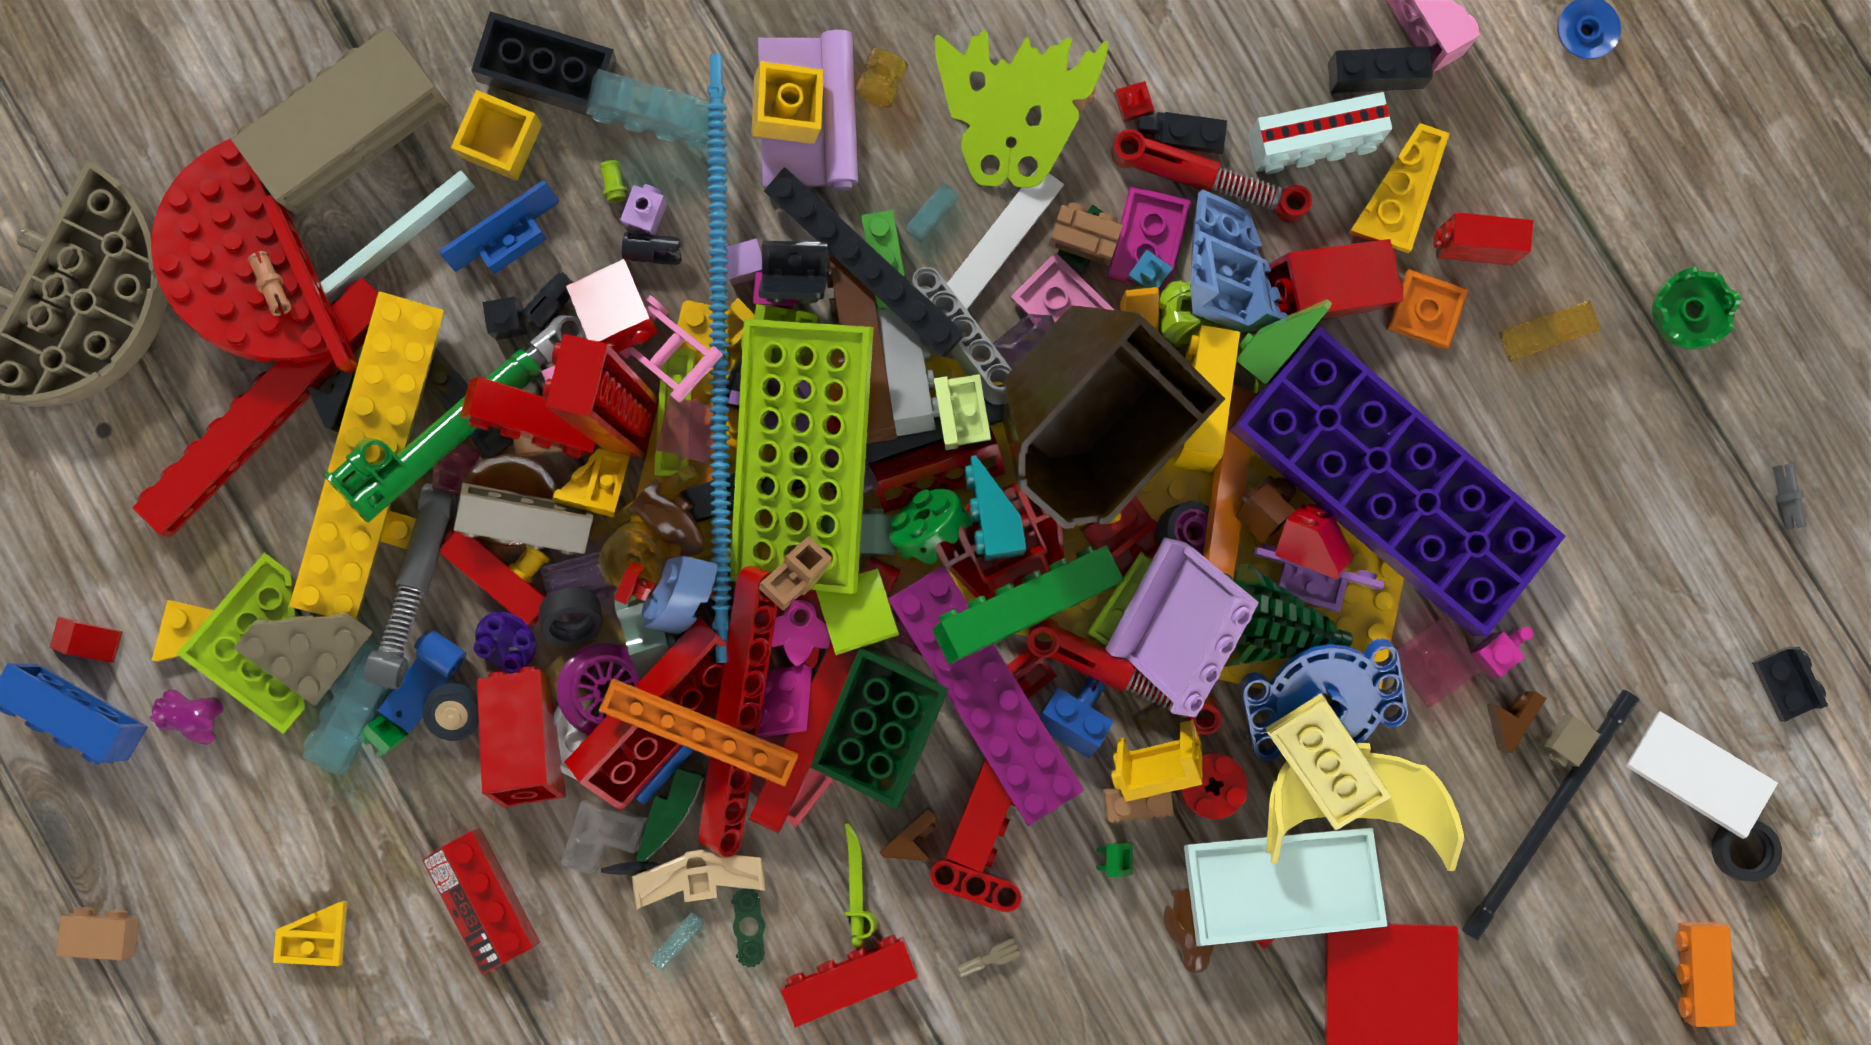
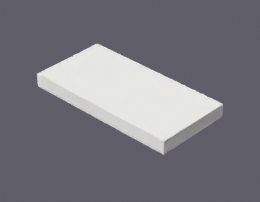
M1661 711L1654 717L1626 764V767L1742 839L1746 838L1778 784V782Z

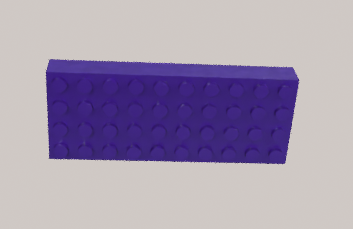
M1320 326L1311 330L1228 429L1314 503L1325 508L1326 513L1334 515L1340 525L1472 636H1488L1566 537Z

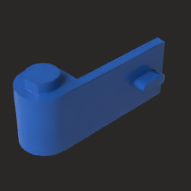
M435 630L429 634L424 632L417 639L414 648L417 649L415 653L417 659L406 672L400 689H393L378 709V712L408 733L412 732L423 717L424 702L432 690L447 684L467 655L466 651Z

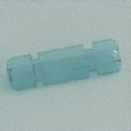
M694 913L689 914L682 922L684 925H680L663 943L662 949H658L654 953L650 961L656 968L664 970L672 961L671 957H675L692 939V934H696L701 929L704 922L698 915Z

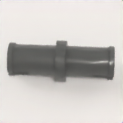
M1794 463L1784 465L1786 478L1784 477L1782 465L1772 467L1778 495H1775L1776 502H1780L1785 530L1795 527L1792 515L1795 517L1797 528L1807 526L1800 499L1804 497L1803 491L1798 489Z

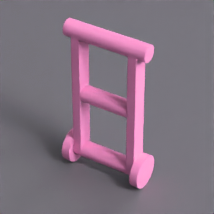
M650 295L646 301L650 304L648 310L652 319H659L675 333L650 361L632 346L621 351L620 354L626 359L631 355L634 356L674 391L670 395L678 403H681L723 354L714 346L708 350L666 317L669 311ZM686 341L704 357L678 385L662 372L660 368L681 344Z

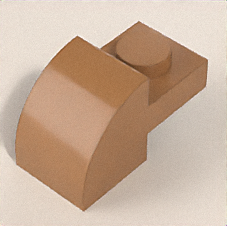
M808 536L785 556L784 562L760 583L759 589L780 609L785 610L801 594L805 595L817 583L829 567L832 557Z

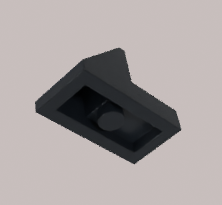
M342 370L338 371L332 380L331 388L333 391L331 395L308 386L309 393L324 427L338 433L356 371L350 374Z

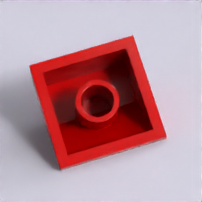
M1311 503L1307 505L1302 504L1286 520L1275 552V556L1336 580L1352 563L1354 558L1334 515L1326 513V509L1322 506Z

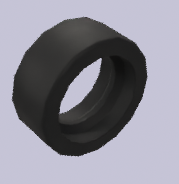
M581 588L558 590L544 598L539 605L538 615L541 632L545 639L553 644L575 646L588 642L596 637L603 627L600 601L589 590ZM572 612L587 614L581 619L570 622L555 620L561 615Z
M1756 821L1751 829L1752 832L1759 835L1764 846L1763 857L1760 863L1752 869H1741L1732 862L1729 853L1730 843L1736 834L1723 826L1718 828L1712 839L1711 852L1715 864L1723 873L1733 879L1757 882L1767 879L1776 872L1782 859V846L1778 835L1770 826L1761 821Z

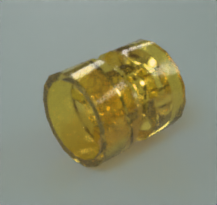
M877 48L871 49L865 64L867 73L861 74L855 93L874 105L886 108L892 107L899 90L896 84L902 83L908 63L892 52Z

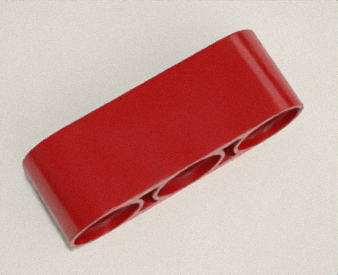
M945 858L937 860L931 867V883L941 891L1006 913L1016 910L1021 903V892L1018 886L1011 880L985 871L981 873ZM948 866L954 871V877L950 882L941 883L937 880L935 872L939 867ZM980 877L983 879L985 886L980 893L974 894L967 890L966 883L970 878ZM1002 888L1014 890L1015 899L1010 904H1002L997 900V894Z

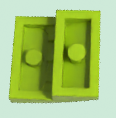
M878 569L858 575L857 593L849 594L816 590L836 655L899 635Z

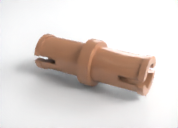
M258 251L261 263H259L255 253L251 254L248 257V263L251 265L257 279L256 287L264 295L271 314L281 316L278 303L283 313H288L292 306L282 288V277L275 272L269 259V254L265 251Z

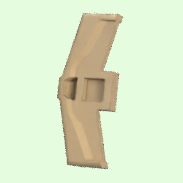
M704 849L688 851L681 857L632 876L636 909L682 890L685 902L717 898L719 896L717 885L763 891L767 889L762 858L739 855L723 857L717 853L707 852Z

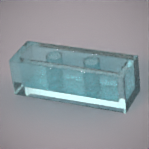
M943 182L906 226V232L922 243L959 199V194Z

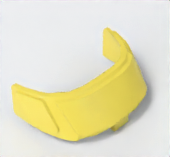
M1356 743L1391 795V798L1358 818L1381 819L1400 823L1430 842L1443 860L1448 871H1455L1464 842V833L1453 800L1441 780L1426 765H1419L1397 756L1370 753V743ZM1287 761L1282 766L1277 781H1274L1270 795L1266 854H1271V864L1278 863L1282 839L1288 830L1304 820L1326 817Z

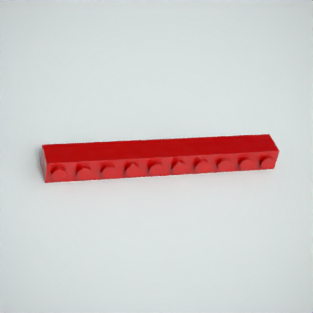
M362 277L358 281L355 280L349 283L343 290L344 295L335 304H330L352 353L365 342L379 293ZM332 356L294 363L293 360H275V364L267 372L260 373L253 380V386L244 395H239L230 403V410L222 418H216L208 425L207 433L199 441L196 440L185 448L184 456L176 464L173 463L162 471L161 479L153 487H148L140 493L137 498L138 502L132 509L159 535L172 537L311 397L308 386L318 390L339 369L336 367Z

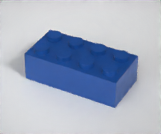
M8 663L0 676V712L13 717L16 715L26 720L24 724L28 728L41 733L44 731L54 736L53 741L68 749L76 748L83 752L81 757L90 763L100 765V763L106 762L113 764L117 761H128L148 728L145 724L39 664Z

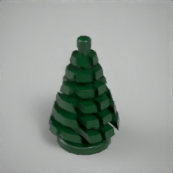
M1240 564L1238 570H1235L1234 579L1229 574L1224 573L1259 602L1250 622L1246 625L1224 667L1240 665V662L1250 664L1258 661H1271L1277 658H1291L1299 652L1315 646L1333 644L1350 647L1352 645L1353 636L1349 631L1337 629V624L1333 620L1323 616V613L1309 605L1304 607L1305 601L1292 595L1290 591L1277 585L1275 581L1262 575L1260 571H1257L1251 565Z

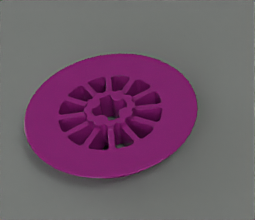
M611 643L592 644L573 654L563 666L557 682L558 704L566 720L580 732L590 735L605 719L603 718L604 713L599 710L597 717L591 715L594 707L599 703L600 709L603 699L600 698L601 692L597 690L598 685H605L607 681L611 683L612 679L617 680L624 671L629 678L622 681L623 683H631V686L635 687L641 680L631 661L628 649ZM600 662H607L605 676L602 674ZM614 663L618 665L620 668L611 678L612 666ZM591 666L595 669L597 679L587 672V669ZM582 675L592 682L591 686L580 684ZM578 688L589 689L591 692L579 697ZM593 697V701L585 710L581 702Z

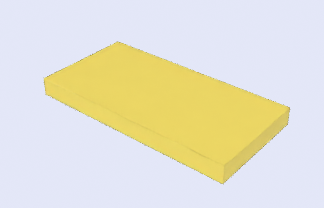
M1322 693L1265 728L1335 831L1391 798L1389 791Z

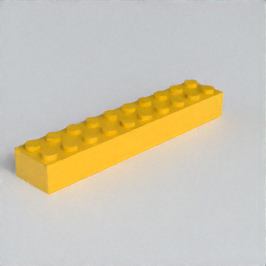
M379 291L328 472L332 473L346 461V456L364 438L371 437L383 441L396 455L408 445L446 312L444 310ZM371 445L365 452V458L368 462L376 461L380 455V449L377 445ZM325 479L289 607L324 616L346 612L358 621L391 504L367 523Z

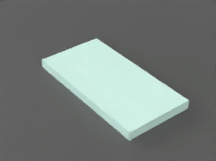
M1373 828L1284 836L1277 864H1271V854H1266L1267 837L1184 846L1196 946L1387 927Z

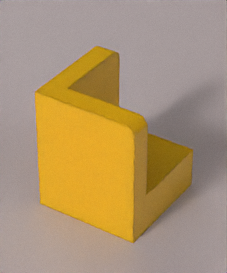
M739 298L729 306L731 312L728 314L729 319L725 320V323L729 325V328L725 329V333L729 334L725 342L729 343V347L735 353L741 348L744 319H754L753 312Z

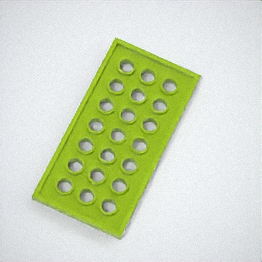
M744 319L731 545L732 561L730 563V568L732 569L730 571L731 581L736 582L739 572L744 567L750 565L773 572L784 562L789 548L792 545L798 546L809 536L822 549H829L833 555L831 565L810 590L849 594L857 593L874 327ZM774 345H778L782 350V358L776 364L769 359V350ZM805 347H809L814 355L812 363L808 366L803 365L799 357L801 350ZM836 349H840L845 355V362L840 368L834 367L831 363V354ZM772 378L777 379L780 383V392L775 397L771 396L767 391V383ZM803 380L808 381L812 388L811 394L807 399L801 398L798 394V385ZM835 382L839 383L843 389V395L838 401H833L829 396V388ZM770 411L775 412L779 419L777 427L773 430L769 429L765 424V417ZM801 413L807 415L810 421L809 428L805 432L799 431L796 427V418ZM833 415L841 422V429L835 435L831 434L827 429V421ZM767 444L773 445L777 452L775 460L771 463L766 461L763 456V450ZM799 446L803 447L808 454L807 461L803 465H799L794 459V451ZM829 449L835 450L839 455V462L834 468L829 467L825 462V454ZM765 477H770L774 481L775 489L771 495L765 494L761 488L762 480ZM797 479L801 480L806 487L805 494L801 498L796 497L792 492V484ZM827 482L833 483L837 489V495L832 501L827 500L823 495V487ZM764 509L768 510L773 517V522L769 528L764 527L759 520L760 513ZM794 512L799 513L804 520V525L799 531L793 529L790 524V517ZM825 515L831 516L835 522V528L830 534L824 532L821 528V520ZM761 542L767 543L771 549V555L768 560H763L758 555L757 550Z

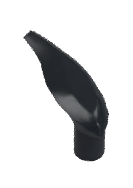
M652 861L625 862L601 868V873L635 876L661 864Z

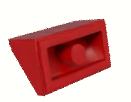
M1029 648L1007 664L1027 699L1057 677L1044 658L1035 656Z

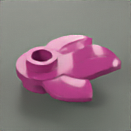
M795 600L785 609L784 615L776 617L771 647L784 645V650L790 661L795 666H799L808 659L813 646L822 649L829 648L831 638L827 625L817 618L814 606L805 600ZM798 610L805 611L807 615L806 620L802 623H798L794 618Z

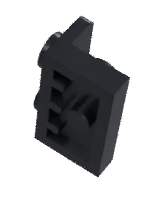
M1785 647L1752 662L1779 721L1786 722L1812 709H1822L1828 706L1825 699V688L1820 681L1816 680L1811 670V659L1801 647Z

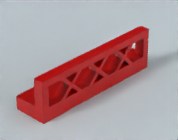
M989 426L991 436L989 441L960 445L957 449L951 450L945 449L943 441L869 465L868 467L884 513L904 507L913 500L917 493L923 490L948 489L954 491L966 487L965 471L961 477L955 479L948 478L946 475L950 469L956 467L965 470V466H970L971 456H977L980 461L981 459L994 456L996 465L986 468L992 478L1006 474L999 446L991 427ZM926 477L934 479L928 488L920 489L915 487L920 479ZM895 487L903 489L899 497L886 501L884 491Z

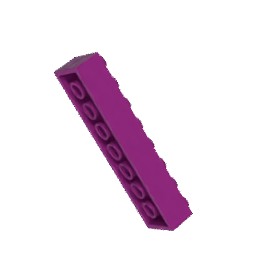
M942 565L888 599L937 681L949 688L947 697L1028 826L1085 791L994 644L951 665L948 664L931 629L940 623L938 617L955 608L958 613L967 610L966 604L968 602L945 565Z

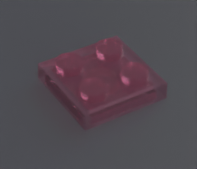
M1445 617L1440 618L1396 649L1399 654L1402 673L1427 707L1433 706L1482 671Z

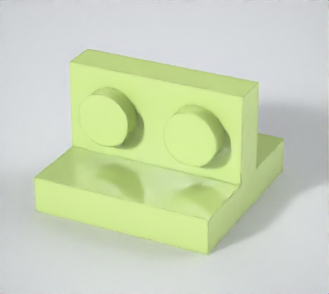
M980 374L947 379V376L934 378L945 449H957L960 445L991 440Z

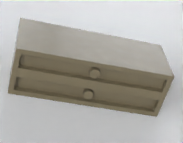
M388 26L385 29H379L372 33L368 41L359 48H352L343 55L342 60L334 66H329L319 71L316 78L306 86L302 85L295 88L291 92L290 97L285 101L270 106L260 119L254 123L242 126L238 130L237 135L231 140L273 198L297 216L450 105L391 27Z

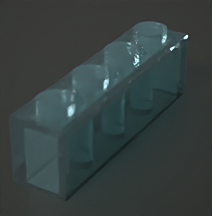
M600 69L593 76L586 114L593 115L595 121L605 124H611L612 121L625 124V129L633 132L651 131L656 133L655 136L666 141H674V138L687 141L686 145L695 149L709 148L707 142L711 140L707 136V133L711 131L707 127V124L711 122L707 118V115L711 113L707 109V106L710 104L709 100Z
M366 641L351 660L352 663L347 673H342L334 687V690L337 691L331 702H327L319 714L321 722L318 728L308 735L303 745L306 750L302 758L335 775L347 773L365 739L361 732L367 724L375 720L378 709L384 703L391 690L390 688L365 683L363 680L365 664L370 653L378 650L381 646L374 641Z

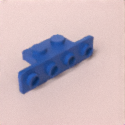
M543 180L440 249L439 253L455 272L481 256L492 273L496 274L547 239L534 219L558 204L559 199L546 181Z

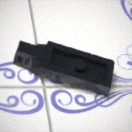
M1157 112L1156 117H1140L1138 132L1153 135L1154 141L1175 148L1222 154L1228 120L1171 112Z

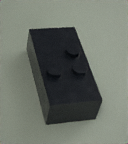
M490 11L471 72L479 83L599 119L605 100V89L610 83L617 60L614 49Z

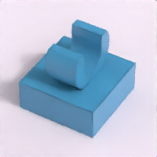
M1146 250L1127 278L1141 288L1158 287L1159 289L1173 267Z

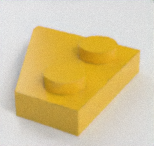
M598 448L588 458L587 464L579 467L572 474L571 480L561 490L557 489L554 492L553 503L614 518L630 456Z
M167 600L152 661L162 662L179 657L177 652L214 610Z

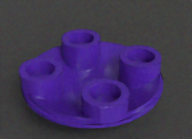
M493 612L483 617L476 627L474 652L477 656L485 658L494 666L502 668L508 673H516L533 660L536 653V639L530 627L521 618L507 612Z

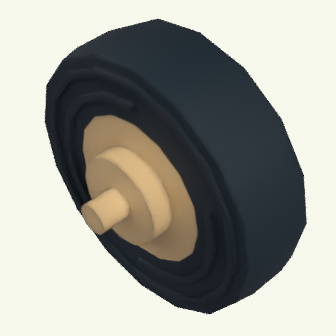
M457 683L443 684L435 688L424 702L422 715L426 727L435 736L448 741L463 740L472 735L479 726L478 695L469 687Z

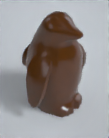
M657 479L654 480L631 504L628 509L629 514L639 516L646 527L663 542L680 546V556L690 557L700 554L706 547V541L698 523L689 512L693 506L679 494L674 499L664 496L660 492L661 483Z
M1189 888L1174 889L1171 892L1174 897L1173 909L1168 905L1164 910L1165 928L1171 939L1176 942L1182 954L1181 961L1185 969L1190 973H1200L1207 969L1214 945L1196 946Z

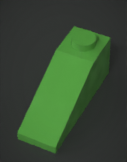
M1326 299L1261 328L1255 336L1248 333L1238 345L1241 353L1236 358V361L1263 383L1267 384L1326 314L1332 303Z

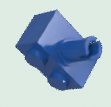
M1087 677L1077 698L1057 687L1039 714L1040 720L1051 736L1087 758H1090L1100 747L1114 722L1093 709L1101 693L1105 690V685L1099 681L1092 691L1097 680L1091 677Z

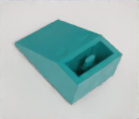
M971 456L970 466H965V480L967 490L973 489L975 497L970 499L969 504L972 522L979 523L980 531H976L974 535L977 555L983 554L984 562L1023 556L1026 551L1020 514L977 456Z

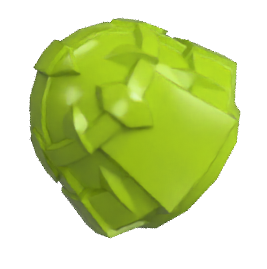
M1179 280L1169 283L1159 299L1161 333L1175 347L1189 345L1191 336L1197 335L1201 325L1216 328L1220 325L1193 314L1190 290L1191 281L1186 283Z

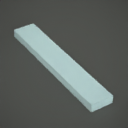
M462 170L457 172L321 282L330 304L343 294V290L349 283L365 277L475 188V185Z

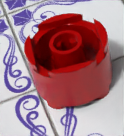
M1204 752L1202 753V785L1180 789L1177 792L1185 807L1193 813L1207 819H1223L1234 814L1245 802L1247 780L1242 768L1232 758L1218 753ZM1209 778L1218 781V785L1215 787L1216 792L1214 793L1205 790V786L1209 784Z

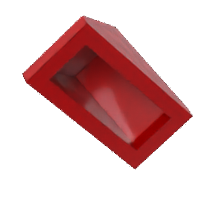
M58 617L49 648L66 655L114 663L123 631Z

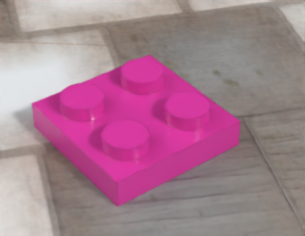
M802 664L767 672L758 738L807 731L812 676L811 667Z

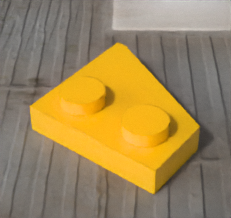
M347 901L338 902L276 929L273 963L323 966L342 965Z

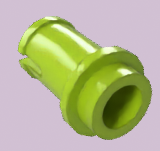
M609 160L602 162L599 167L605 187L603 197L607 198L609 203L624 201L628 189L623 185L619 161Z

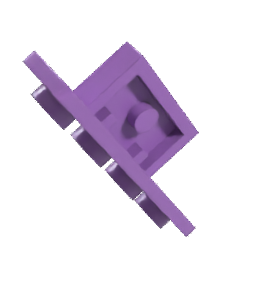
M1264 544L1263 549L1256 548L1253 550L1252 556L1283 564L1278 585L1305 601V604L1340 612L1347 582L1375 590L1383 589L1385 582L1376 580L1377 574L1358 570L1357 574L1344 571L1336 580L1275 556L1277 546Z

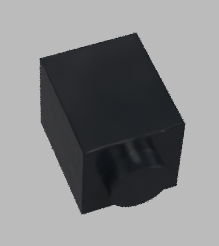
M514 296L482 302L487 333L495 340L527 335L524 314L521 312L523 306Z

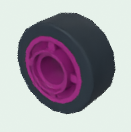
M1188 501L1169 507L1160 516L1157 523L1156 538L1158 545L1160 546L1164 537L1188 543L1203 556L1209 507L1195 501ZM1187 527L1191 531V539L1187 536Z

